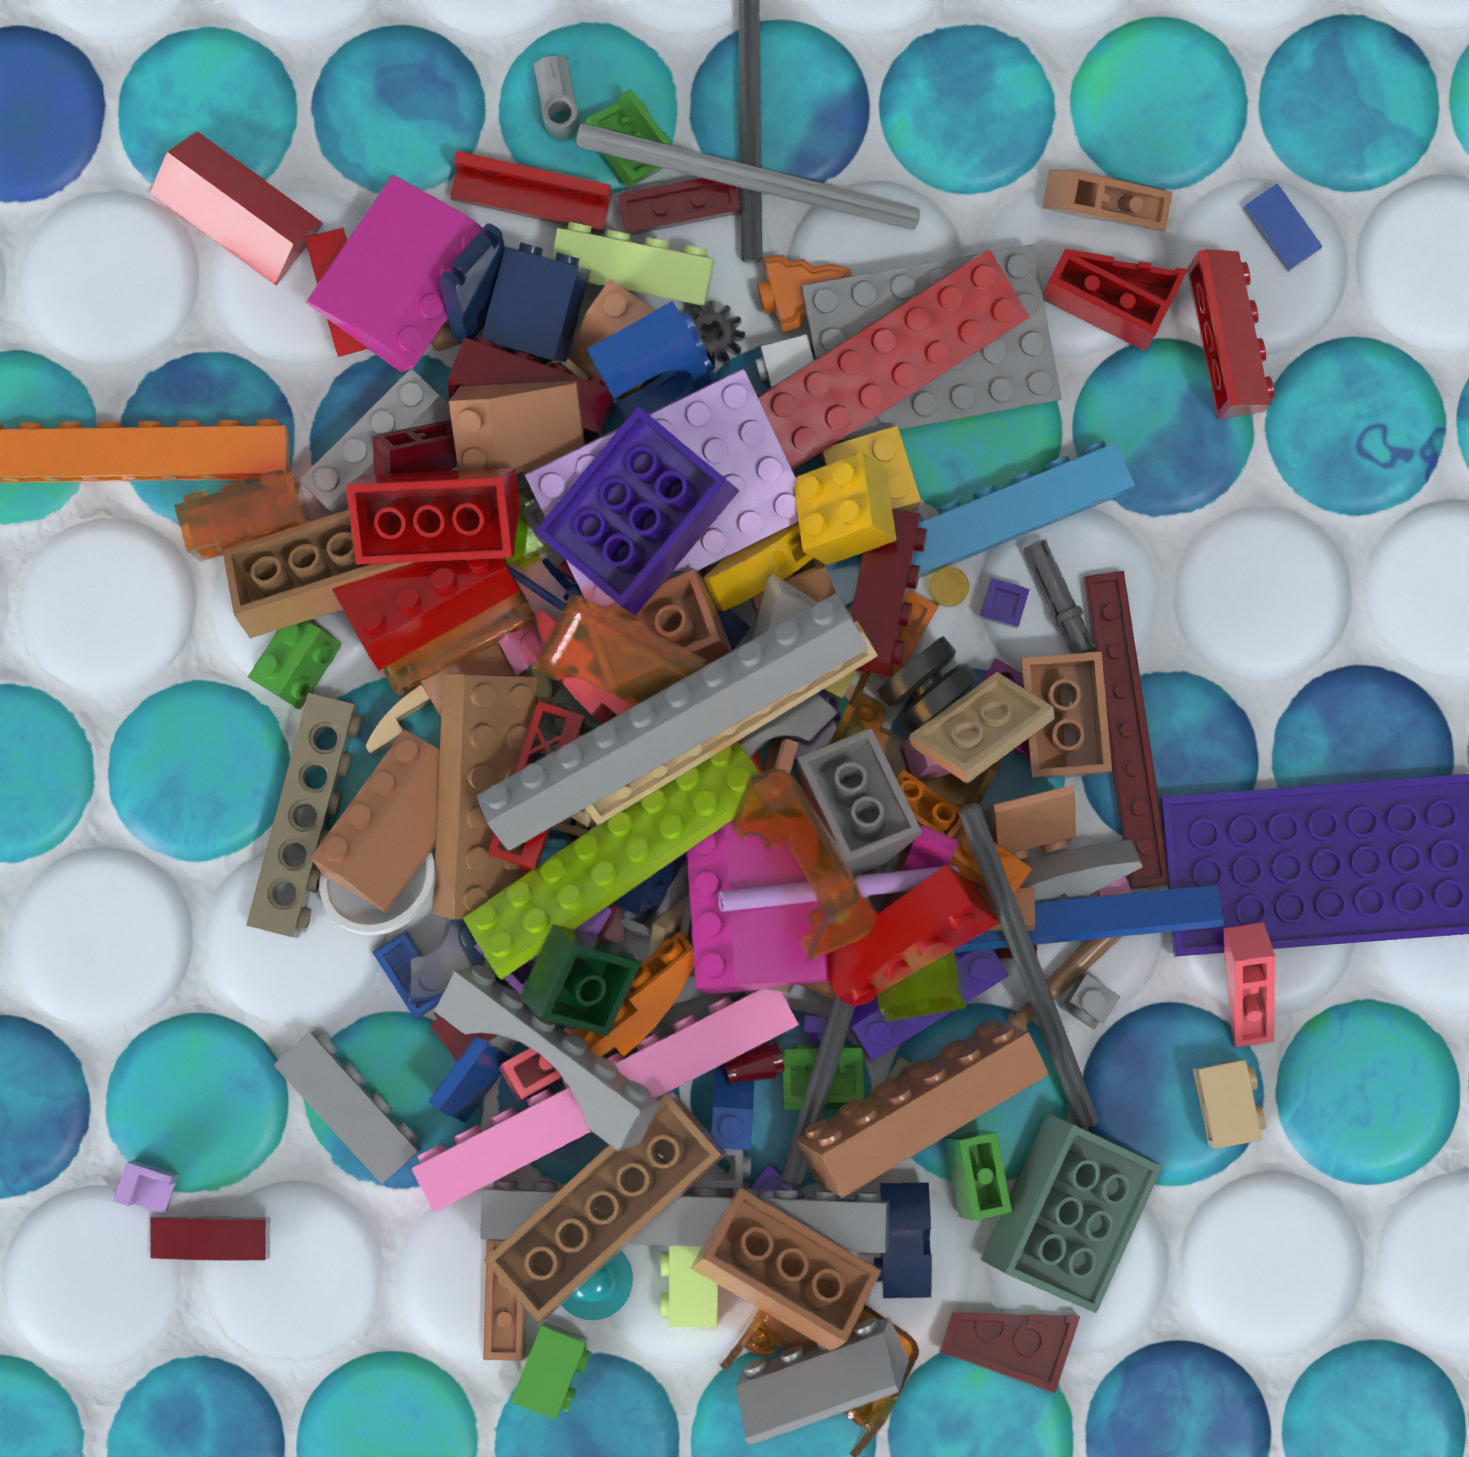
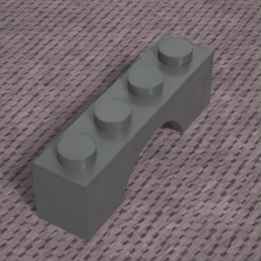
M816 693L748 734L739 745L751 760L753 755L762 746L774 740L793 739L809 744L836 717L837 712Z

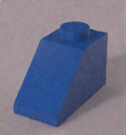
M719 1065L715 1068L711 1136L723 1149L751 1150L755 1081L729 1085L723 1066Z

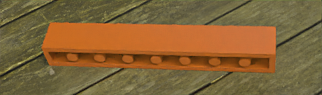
M192 420L178 421L177 427H162V423L157 421L138 422V428H122V423L111 421L99 422L98 428H82V424L77 422L58 423V429H43V424L20 423L19 429H3V425L0 424V483L291 479V432L286 426H280L279 420H257L256 426H241V422L237 420L217 421V426L201 427V422Z

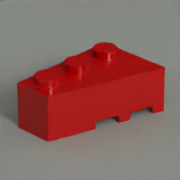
M1065 249L1042 295L1044 301L1146 351L1156 335L1188 269L1176 267L1175 270L1153 267L1148 262L1139 261L1138 264L1114 260L1112 256Z

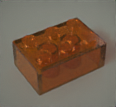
M274 470L260 476L262 481L247 485L244 480L234 481L223 485V491L207 496L206 491H200L184 496V502L176 504L174 507L186 551L199 562L223 556V549L311 522L302 485L291 472L285 474L284 470Z

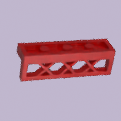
M456 151L454 159L456 173L450 195L451 200L568 226L569 222L592 226V232L604 234L612 200L611 185Z
M538 701L514 774L526 768L529 757L543 750L549 755L552 753L549 747L558 743L556 749L558 750L579 738L585 725V715ZM544 713L566 720L562 734L547 742L539 729ZM537 735L541 745L532 749ZM551 828L527 840L521 856L499 849L501 841L494 833L488 856L519 865L520 870L535 871L539 865Z

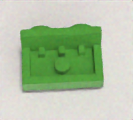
M631 89L623 92L617 103L588 117L584 122L587 125L673 146L668 135L660 129L649 114L646 105L638 99ZM603 153L627 188L663 169Z
M309 621L279 629L253 667L248 678L297 709H301L305 704L307 694L313 693L320 678L334 660L336 653L341 647V642Z
M848 1044L843 1045L825 1109H840L850 1101L864 1099L863 1048H854ZM797 1045L782 1051L785 1072L782 1073L784 1110H801L819 1048L814 1049L808 1045Z

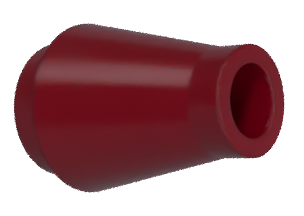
M775 1041L768 1044L764 1042L722 1064L729 1085L741 1082L772 1080L777 1078V1074L785 1072L782 1055Z

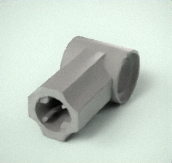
M557 55L543 57L541 60L533 63L544 126L547 134L553 139L566 141L571 139L579 128L578 110L575 103L567 57H559ZM558 112H566L571 115L570 119L564 123H556L551 120L552 116Z

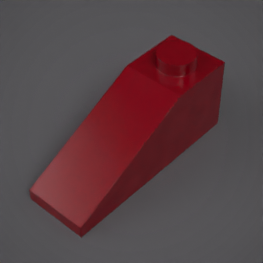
M451 420L373 435L374 474L450 471L457 466Z

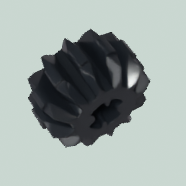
M709 301L707 313H704L699 305L693 306V313L696 319H692L699 331L697 334L707 350L705 353L715 369V358H719L724 366L730 365V358L727 352L733 355H740L741 347L735 342L744 340L745 332L735 329L741 324L740 316H734L727 320L730 314V306L725 305L720 313H716L715 302ZM713 328L717 329L720 340L713 338L710 343L705 342V333L703 331L710 333Z

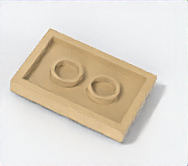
M996 672L910 734L911 747L965 783H968L1054 720V708Z

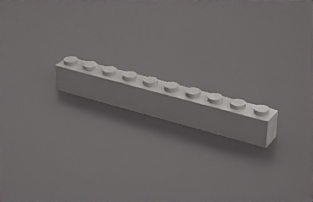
M835 593L476 795L485 820L507 850L510 851L858 656L869 648L838 593Z
M494 1181V1188L482 1190L480 1239L506 1240L559 1191L558 1183L534 1182L533 1189L518 1188V1181ZM693 1187V1194H683L629 1244L702 1247L710 1230L734 1194L718 1195V1188ZM734 1188V1194L739 1188ZM742 1188L849 1252L886 1253L888 1251L889 1200H880V1193L855 1192V1199H839V1195L832 1191H815L814 1198H798V1190L778 1189L774 1190V1197L758 1196V1189Z

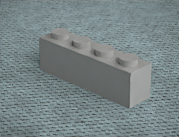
M314 1031L308 1032L274 1066L382 1185L421 1150L416 1144L420 1137L405 1121L399 1125L389 1113L393 1110L392 1106L379 1092L372 1095L362 1085L366 1080L365 1076L353 1063L349 1062L346 1066L335 1055L339 1048L324 1032L319 1036Z

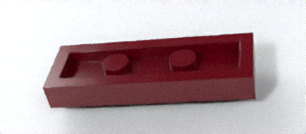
M705 178L618 195L624 231L630 235L741 214L736 186Z

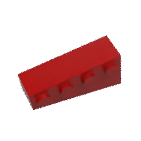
M502 558L414 562L332 589L361 644L378 671L519 592Z
M946 864L827 951L828 982L838 999L854 1008L858 1005H864L872 1001L880 992L998 925L1000 922L978 887Z

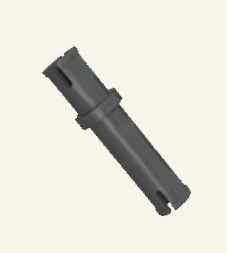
M1047 540L1036 542L1023 549L1042 592L1050 605L1054 618H1052L1055 627L1059 626L1071 654L1086 653L1094 649L1096 645L1081 617L1083 610L1081 606H1076L1062 573L1054 560Z

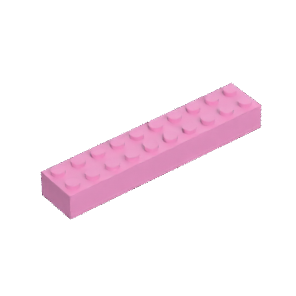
M769 989L744 991L747 996L733 1003L730 997L727 996L708 1006L707 1008L711 1014L696 1021L692 1014L671 1025L675 1033L663 1039H660L658 1033L647 1037L636 1046L638 1052L626 1058L618 1052L607 1059L612 1061L618 1067V1072L630 1081L644 1085L649 1090V1095L655 1099L799 1024L781 991ZM562 1081L566 1089L554 1095L551 1089L548 1088L527 1099L529 1108L517 1113L513 1106L490 1118L493 1126L484 1131H481L479 1125H476L453 1137L457 1145L446 1150L443 1143L418 1155L420 1164L411 1169L433 1213L591 1132L587 1128L582 1110L566 1081Z

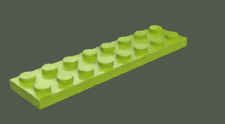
M735 742L602 824L595 826L537 866L535 871H530L469 913L463 920L492 969L502 980L541 952L553 924L574 930L773 791L739 743Z

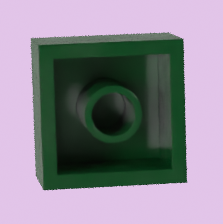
M553 924L520 998L540 1019L608 1036L641 962L619 942Z

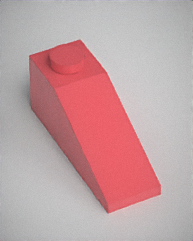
M1264 923L1224 928V963L1234 1046L1241 1047L1274 1042L1275 954Z

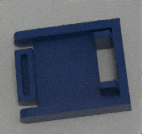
M487 223L481 229L482 234L478 233L451 263L452 273L444 271L439 277L452 337L463 342L464 337L473 340L484 328L505 249L500 229L490 223Z

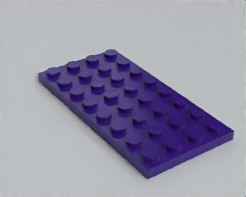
M1469 774L1160 798L1168 871V890L1217 885L1224 915L1223 927L1173 931L1174 957L1224 953V928L1264 923L1273 949L1469 934Z

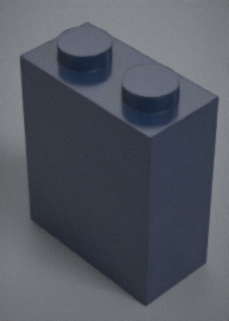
M520 242L518 250L505 246L481 338L498 345L550 360L566 362L591 270L578 267L580 259L557 252L555 260L542 257L543 248Z

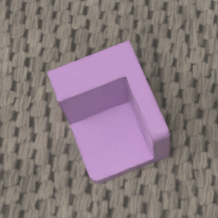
M135 1160L128 1161L125 1164L113 1201L127 1206L137 1204L164 1213L168 1210L179 1174Z

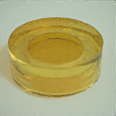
M944 567L939 569L931 578L929 592L932 599L940 606L955 607L961 604L967 597L969 581L965 573L960 569Z

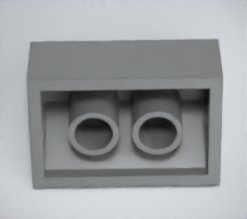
M872 728L797 758L798 778L845 877L857 876L884 865L922 834L921 828Z

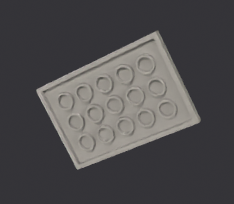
M1033 244L991 251L1030 318L839 441L858 438L894 426H898L899 430L1062 399ZM978 254L802 285L800 288L814 360Z

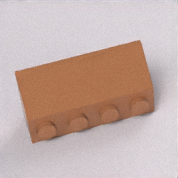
M403 730L311 856V860L324 877L385 913H388L436 845L439 749L412 733Z
M742 1188L736 1191L710 1230L691 1266V1269L830 1351L847 1342L881 1270Z

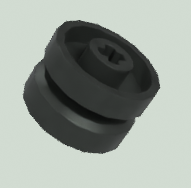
M944 636L913 658L876 691L888 707H895L912 695L915 700L901 712L899 718L911 734L915 729H919L961 698L960 695L979 680L967 663L959 664L946 675H943L941 670L954 659L956 650Z

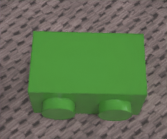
M978 1130L945 1137L958 1216L975 1221L1011 1213L997 1132Z
M543 1321L511 1402L554 1420L557 1419L560 1410L568 1413L576 1393V1389L569 1387L575 1372L583 1375L591 1351L584 1349L588 1339Z

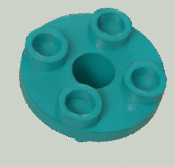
M621 1250L561 1306L575 1317L585 1320L604 1319L619 1311L628 1300L633 1285L632 1267L624 1252Z

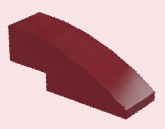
M151 1217L150 1258L227 1261L267 1260L270 1258V1217Z

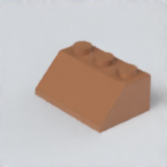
M1102 652L1021 658L1023 688L1053 706L1055 717L1054 720L1028 738L1031 778H1068L1106 775L1112 772Z

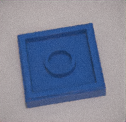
M475 1037L430 1097L428 1103L438 1111L466 1123L502 1074L499 1070L501 1064L513 1057L480 1037Z

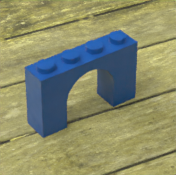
M673 301L587 349L598 373L613 398L620 396L649 378L663 373L652 383L614 404L623 424L638 406L646 413H651L718 380L713 372L714 367L705 353L707 350L697 334L699 331L688 311L680 314Z

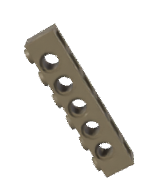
M312 693L307 694L246 926L293 938H298L300 931H307L312 909L306 906L310 892L316 893L318 890L321 874L320 870L316 869L317 866L311 860V856L329 833L327 827L330 815L336 816L340 808L342 792L337 791L340 777H347L352 762V754L347 753L351 737L357 739L363 718L362 715L357 714L359 707L355 704ZM325 729H333L337 734V742L329 750H321L317 743L319 734ZM316 767L324 768L327 773L326 783L321 788L312 789L307 782L309 772ZM304 806H313L317 813V819L312 826L302 828L297 821V814ZM301 844L306 849V860L300 866L293 867L287 860V852L293 845ZM291 883L296 889V898L291 904L284 906L277 899V890L282 884Z

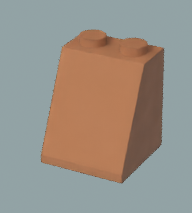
M610 279L587 310L569 360L587 376L603 381L587 349L655 310ZM653 377L621 394L618 398L622 400L647 386Z

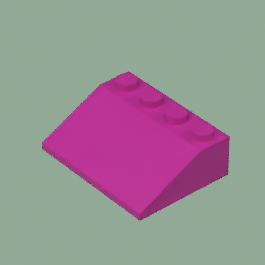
M392 175L305 303L399 372L408 371L416 366L448 318L439 277L444 271L452 273L451 263L478 233L482 234L481 229L483 227L462 212Z
M815 818L730 821L687 851L696 989L712 995L829 981L823 901L725 912L720 910L718 901L719 891L821 880L817 820Z

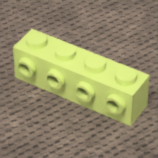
M573 222L568 223L567 229L557 228L552 259L555 260L557 252L579 258L578 267L591 270L587 283L605 286L611 279L627 291L706 306L715 259L706 257L708 249L684 245L683 252L668 250V241L648 237L645 239V245L629 242L630 234L607 229L606 237L591 234L592 226Z

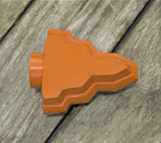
M784 255L763 257L766 281L757 283V289L764 314L774 312L780 330L784 334L800 328L803 319L806 318L800 288L802 285L852 277L851 268L833 264L814 267L805 259L789 261Z

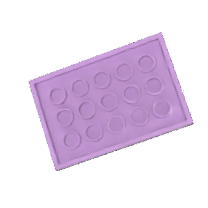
M744 368L648 413L739 490L737 495L665 581L693 569L698 571L798 522L794 484L797 480ZM619 428L524 474L545 518ZM567 561L592 613L616 603Z

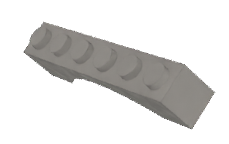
M473 966L454 971L435 1009L437 1014L464 1034L489 1033L503 1035L522 1042L535 1050L557 1069L569 1085L582 1110L588 1129L617 1151L640 1144L661 1104L649 1095L650 1092L644 1085L630 1081L618 1072V1067L612 1061L598 1057L590 1051L585 1041L581 1038L566 1033L555 1022L540 1019L524 1003L516 990L506 988L495 980V975L490 970L481 966Z

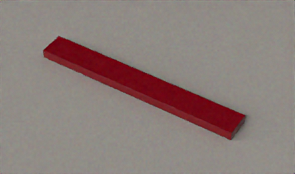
M1124 571L1085 576L1083 579L1092 639L1096 645L1094 652H1102L1111 763L1123 841L1132 840L1143 866L1128 874L1130 888L1133 890L1168 885L1164 831Z

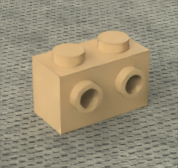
M1236 1059L1193 1068L1208 1146L1213 1149H1219L1263 1140L1261 1130L1266 1129V1121L1261 1105L1256 1106L1252 1090L1258 1089V1083L1253 1066L1247 1067L1246 1060Z

